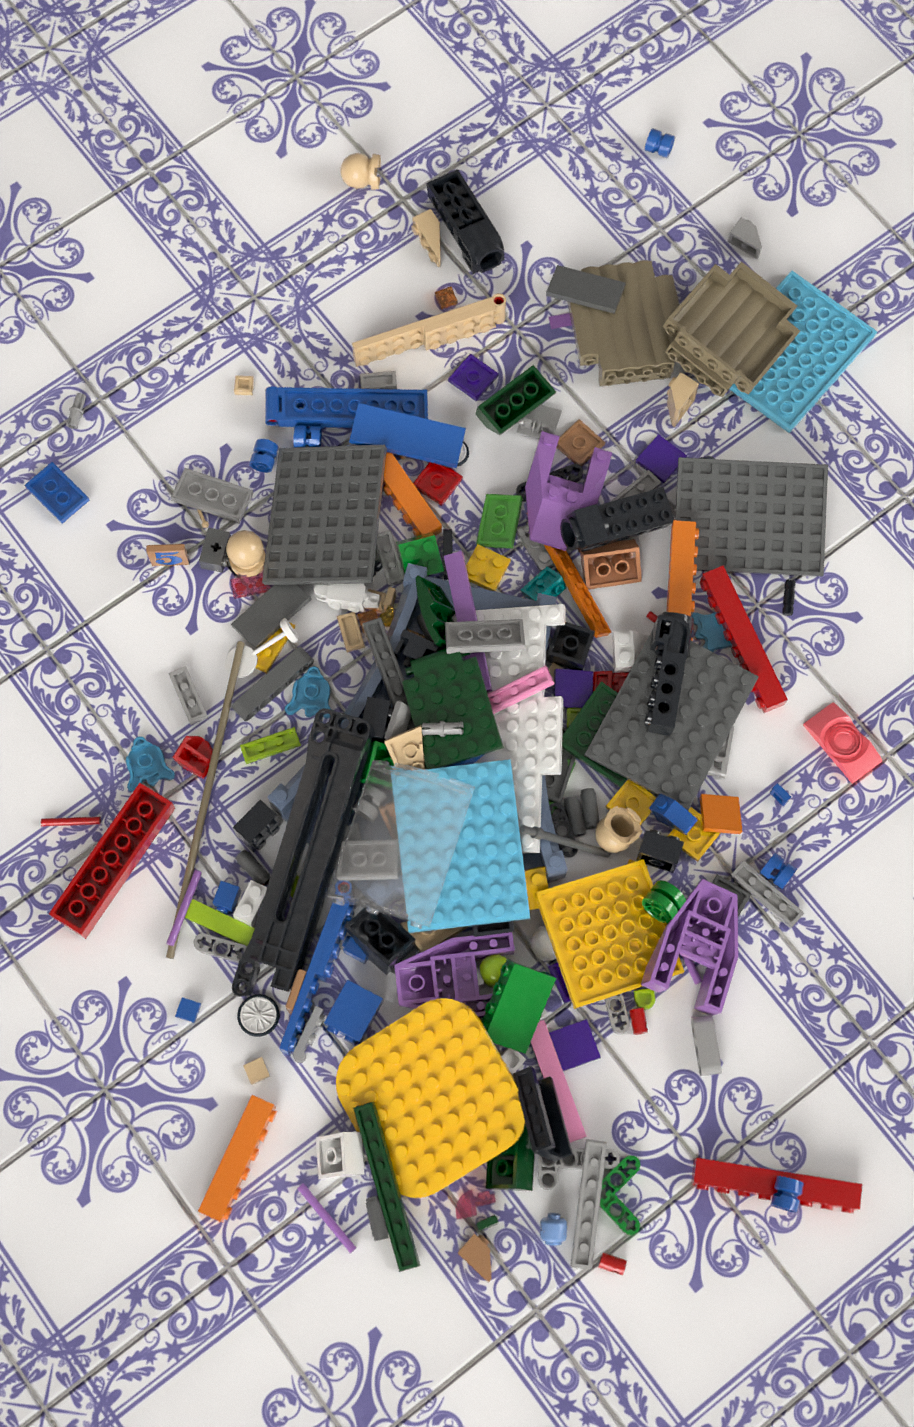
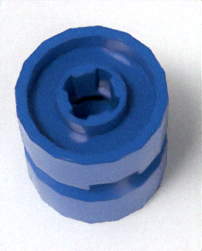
M652 128L644 150L651 153L658 152L659 156L668 158L674 145L675 136L668 133L662 135L660 130Z
M295 425L294 448L306 446L321 447V426H310L307 428L306 425Z
M257 439L249 466L259 472H271L279 446L267 439Z
M774 853L760 873L767 879L772 878L773 883L780 889H783L797 869L790 863L785 864L784 859Z
M777 1176L774 1187L777 1193H774L772 1196L771 1206L798 1213L800 1204L798 1196L802 1195L804 1183L792 1178Z

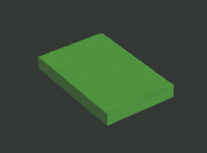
M486 494L476 545L513 549L523 500L521 495Z

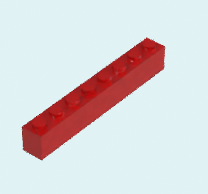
M724 565L703 573L700 579L701 589L706 591L708 603L717 613L715 617L718 624H722L724 627L723 634L725 639L732 644L731 651L733 656L738 658L740 667L759 677L751 691L756 696L755 701L758 708L762 709L763 713L785 705L788 699Z
M702 1158L694 1159L691 1184L696 1185V1189L709 1191V1187L717 1188L718 1193L729 1194V1191H736L738 1196L750 1197V1194L758 1195V1199L771 1200L773 1194L777 1193V1190L774 1188L777 1176H783L804 1183L802 1195L798 1196L800 1206L812 1207V1204L821 1205L820 1209L833 1210V1207L841 1208V1212L854 1214V1210H860L862 1184Z

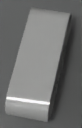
M712 1015L691 1017L700 1076L721 1074V1061Z

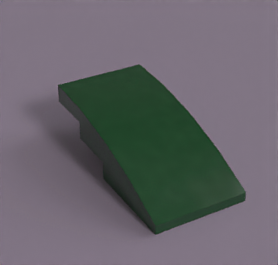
M417 575L415 577L417 597L426 627L434 643L446 648L445 622H454L452 617L455 615V609L441 586Z

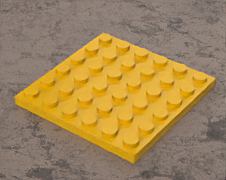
M644 859L534 894L574 1009L643 987L641 982L646 966L667 926L666 923L653 918L642 905L643 898L653 887ZM679 956L672 977L685 972Z

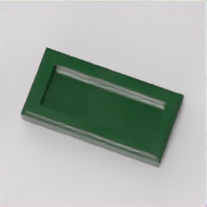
M492 1215L478 1221L476 1226L478 1231L481 1232L497 1225L499 1221L496 1215Z

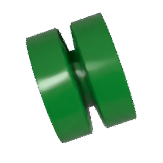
M658 880L643 898L642 905L653 918L668 924L684 905L686 898L671 883Z

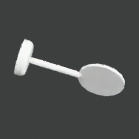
M286 618L280 621L282 633L255 650L244 646L237 678L250 675L257 666L258 658L256 654L281 638L287 636L292 643L299 641L295 630ZM236 647L228 653L225 660V667L229 674Z

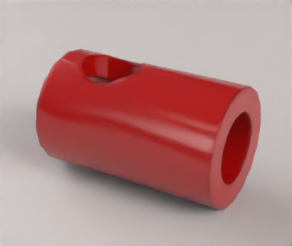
M644 1008L629 1010L633 1035L648 1033Z
M603 1252L598 1268L623 1276L627 1260Z

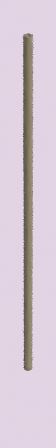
M242 641L237 642L175 919L194 871L245 645ZM179 934L174 946L168 945L166 958L174 959Z

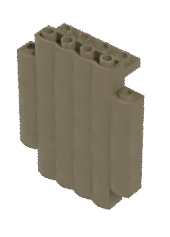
M641 260L635 263L624 262L618 265L607 264L600 267L590 266L581 269V271L625 282L626 285L615 314L567 301L580 366L598 364L599 386L671 378L675 363L669 359L665 351L675 337L669 335L663 326L679 306L673 275L655 277L652 262L649 260Z
M742 261L730 275L715 264L665 322L664 329L669 335L675 337L665 353L670 360L678 362L684 371L693 374L699 383L707 385L713 394L723 398L735 383L739 391L749 395L799 334L800 330L787 320L797 308V305Z

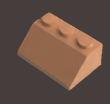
M635 539L619 541L580 552L584 581L588 590L642 582L640 551Z

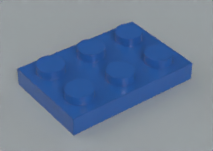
M53 462L24 485L61 524L90 501L89 497Z

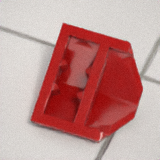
M185 736L172 758L183 769L204 779L208 773L213 749L209 742L200 736Z

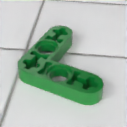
M633 1155L625 1157L603 1179L601 1190L606 1187L603 1184L606 1181L609 1187L614 1189V1192L611 1193L609 1189L605 1193L606 1199L600 1198L599 1205L626 1235L636 1234L640 1229V1222L615 1194L640 1169V1161ZM627 1160L630 1162L634 1160L636 1162L634 1165L636 1169H629L626 1172L629 1177L626 1178L624 1173L618 1170V1168L621 1166L623 1170L628 1165L626 1163ZM616 1173L622 1177L620 1185L615 1186L611 1183L610 1177L612 1174ZM612 1204H619L621 1206L622 1212L619 1216L611 1214L610 1207ZM625 1212L629 1214V1216L625 1217L629 1222L635 1221L634 1231L632 1229L626 1230L627 1224L624 1220H622L621 1224L618 1222V1219L623 1217Z

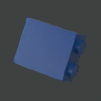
M347 980L324 1021L325 1026H327L326 1030L335 1035L339 1032L351 1044L355 1045L356 1042L362 1043L384 1002L383 998Z

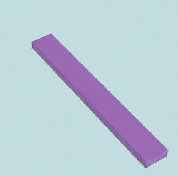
M458 551L444 556L457 622L478 621L463 552ZM475 652L464 656L465 660L476 656L487 692L493 691L485 653Z

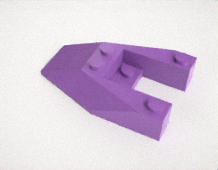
M542 431L525 486L529 537L531 541L566 551L567 547L562 540L560 531L561 521L574 510L598 504L612 452L595 447L589 460L583 485L549 475L560 436Z
M701 879L675 917L667 924L646 966L641 985L658 993L667 990L678 956L682 955L706 966L694 1009L712 1016L722 1013L738 960L737 894Z
M512 932L478 937L473 935L451 938L395 964L399 1006L416 1009L430 1000L449 998L466 1004L479 1018H483L486 1004L491 1000L493 994L479 995L475 959H482L493 954L502 956L514 955L515 949Z

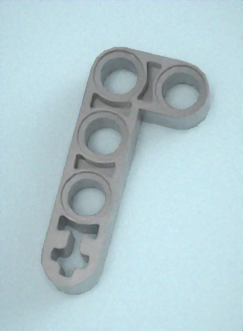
M572 1149L574 1162L569 1165L564 1163L563 1159L553 1161L551 1164H545L542 1156L539 1155L538 1183L540 1187L545 1190L554 1188L558 1180V1169H582L585 1149ZM606 1149L605 1158L608 1154H611V1158H615V1161L611 1165H609L608 1161H605L604 1170L613 1169L619 1164L620 1157L617 1151ZM545 1174H550L553 1177L552 1185L547 1186L542 1182V1177Z

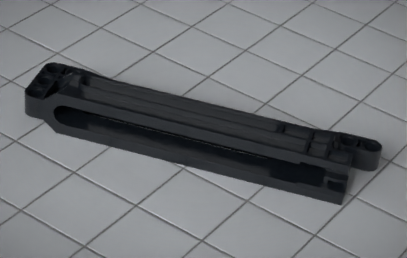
M326 708L320 709L315 715L308 738L304 771L252 938L239 961L232 983V992L236 996H249L253 993L260 972L259 963L276 968L270 987L286 992L292 989L298 970L304 969L341 849V843L346 833L369 758L374 727L364 719ZM327 713L330 714L329 722L323 723V716ZM344 719H348V727L342 729L341 722ZM366 724L368 726L367 732L360 734V727ZM323 732L324 740L317 742V735ZM335 758V763L321 805V809L316 821V825L312 834V838L308 847V851L304 860V864L300 873L296 890L291 902V906L287 918L285 920L284 914L298 872V868L303 856V852L307 843V839L311 830V826L315 817V813L319 804V800L323 791V787L328 775L331 762ZM248 962L253 966L251 973H247L245 969ZM242 982H244L247 986V989L244 993H242L239 989V986Z

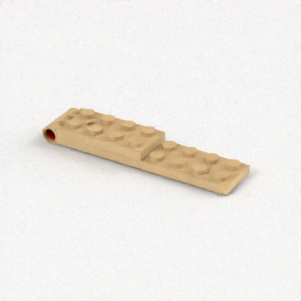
M498 293L493 295V297L352 343L355 365L356 367L360 365L365 366L375 360H383L388 356L398 355L409 349H417L421 345H424L426 350L437 349L441 345L452 344L459 339L470 338L480 332H488L490 329L496 328V324H502L505 321L506 297Z

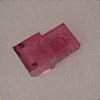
M472 1190L465 1192L457 1201L455 1209L456 1219L460 1220L477 1216L476 1207L495 1204V1195H490L489 1191L477 1193L478 1197L474 1198Z

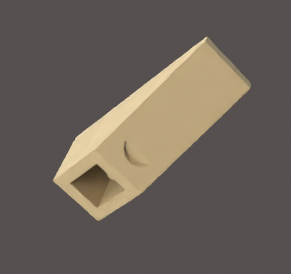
M429 209L412 218L413 225L411 228L415 236H419L423 249H427L429 252L430 260L440 267V224L433 211Z

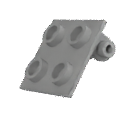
M540 405L519 421L517 433L539 439L542 431L554 434L562 410Z

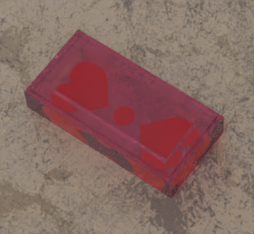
M263 573L251 577L245 576L231 579L234 599L267 592L270 589V585L263 584Z

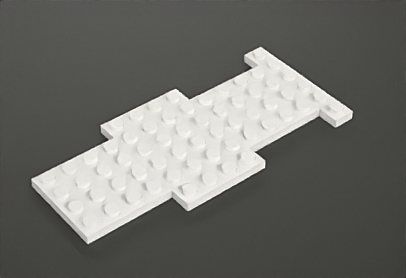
M564 604L476 610L478 621L523 619L525 650L484 652L493 691L545 666L546 626L565 625L566 606ZM456 614L452 618L454 622H457ZM545 689L494 714L504 748L487 753L474 763L511 759L519 831L521 825L541 828L542 775H560L562 770L563 698L562 696L544 697ZM520 832L522 853H540V840Z

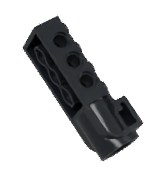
M454 170L427 182L428 197L461 249L462 258L472 274L479 271L483 273L499 266L504 261L505 255L501 237L459 170Z
M660 487L601 505L595 504L574 510L561 521L560 531L562 540L569 550L578 549V552H584L666 528L673 523L675 518L664 487Z
M663 612L658 616L654 624L650 650H653L658 655L654 664V670H657V672L652 677L651 688L654 691L651 692L648 699L647 707H651V709L648 710V714L645 717L644 725L647 726V732L670 736L675 729L685 663L689 654L694 619L688 615ZM660 629L667 630L666 634L659 638Z

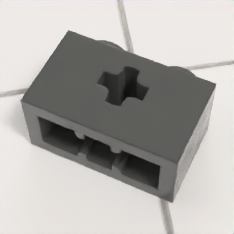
M208 528L199 558L201 569L223 573L224 567H227L229 563L226 546L231 537L230 532Z

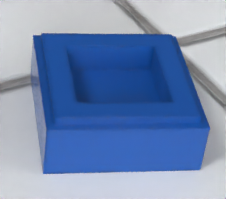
M778 783L770 791V794L782 806H785L791 799V796Z
M182 997L175 1017L195 1023L202 1004Z

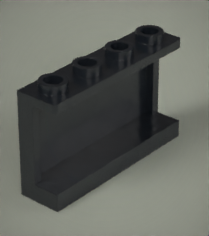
M532 1066L513 1073L533 1153L554 1162L571 1156L573 1152L553 1078L549 1076L538 1080L535 1068Z

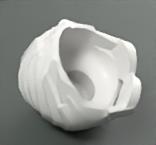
M540 926L531 938V949L540 960L551 962L556 959L546 927Z

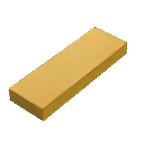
M282 628L275 632L266 642L282 633ZM287 636L256 654L258 658L256 669L266 674L269 672L288 641Z

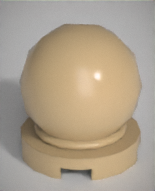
M355 153L347 156L340 168L343 181L355 189L364 188L367 185L371 186V190L379 189L380 177L377 176V168H381V155L373 154L372 158H369L365 154Z
M242 530L234 533L229 538L226 546L232 570L237 575H247V577L259 574L264 569L266 555L262 540L252 531Z
M616 806L610 809L597 824L595 830L597 843L602 849L610 853H619L626 850L642 833L641 819L635 811L628 807L625 809Z

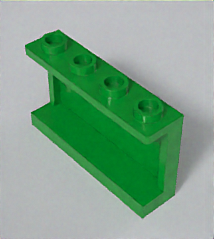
M510 959L506 960V963L501 967V975L493 987V995L486 1004L485 1014L481 1020L493 1043L526 1054L556 981L554 976L547 972H540L518 964Z

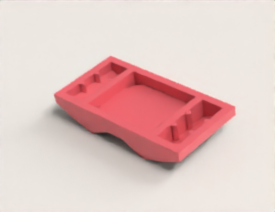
M834 702L803 724L852 784L883 761L872 743L859 732L851 718Z

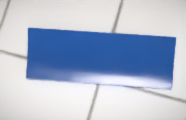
M358 403L349 443L355 445H385L387 448L386 452L457 469L466 428Z

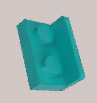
M547 566L520 591L529 600L536 601L538 593L557 597L566 589V585L562 576Z

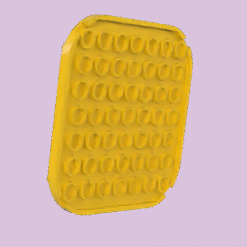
M440 998L420 1005L355 1046L345 1055L339 1065L336 1075L337 1094L357 1132H360L353 1108L375 1102L400 1194L403 1196L423 1198L439 1192L513 1146L524 1131L525 1119L515 1080L477 1014L460 1001Z

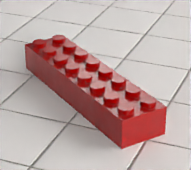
M139 783L51 909L49 915L86 939L176 809L173 803L142 783Z

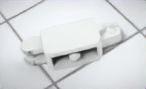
M364 583L320 584L314 588L317 600L327 602L328 606L335 610L347 609L351 612H365L366 608H379L381 601L380 595L367 591Z

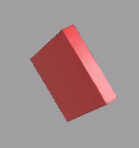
M429 462L413 484L419 492L442 506L463 480V476L449 467Z

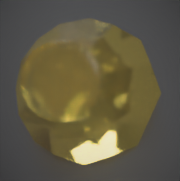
M391 606L387 607V610L378 617H381L383 625L386 627H390L394 618V608Z

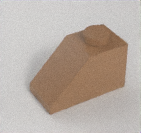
M474 1234L457 1254L489 1283L491 1280L490 1248L487 1246L489 1241L481 1234L479 1236Z

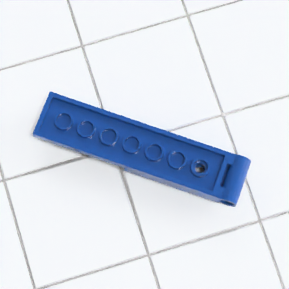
M270 386L265 389V423L269 426L278 425V427L306 425V427L352 428L358 403L428 419L427 390Z
M339 881L337 883L334 900L279 1047L285 1055L291 1056V1053L294 1052L297 1046L298 1034L303 1032L306 1024L304 1017L306 1013H310L313 1002H311L312 995L317 994L320 986L318 980L326 983L327 978H331L333 974V961L338 959L341 948H339L340 941H344L347 935L344 926L354 915V904H352L354 891L350 881Z

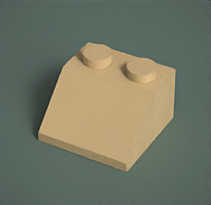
M681 372L677 378H672L667 392V406L673 427L678 424L695 401L699 383Z

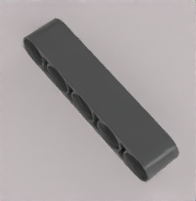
M302 647L296 648L233 703L232 709L245 722L250 720L308 670L314 663V659Z

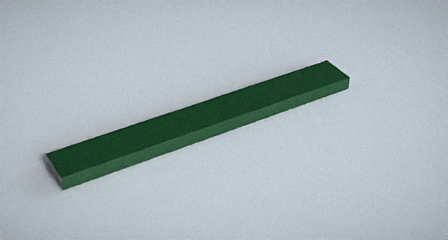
M375 1102L354 1107L399 1272L421 1266Z

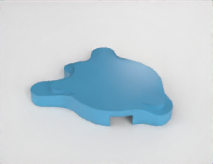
M716 612L709 615L693 613L691 617L697 626L695 638L705 641L704 648L714 652L717 649L731 647V642L727 641L724 637L723 625H719L716 620Z
M310 667L303 674L304 676L298 681L296 680L293 685L292 699L285 706V713L287 715H293L300 709H304L305 716L312 717L320 709L332 710L328 704L330 698L329 683L321 675L318 667ZM327 713L323 717L328 719L330 714Z
M139 736L134 739L128 757H126V765L130 773V779L127 784L128 790L133 792L138 784L143 781H147L149 786L153 787L161 779H174L175 773L167 767L162 750L148 742L144 737Z

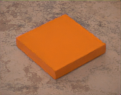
M710 794L700 795L703 831L729 834L742 833L739 797Z

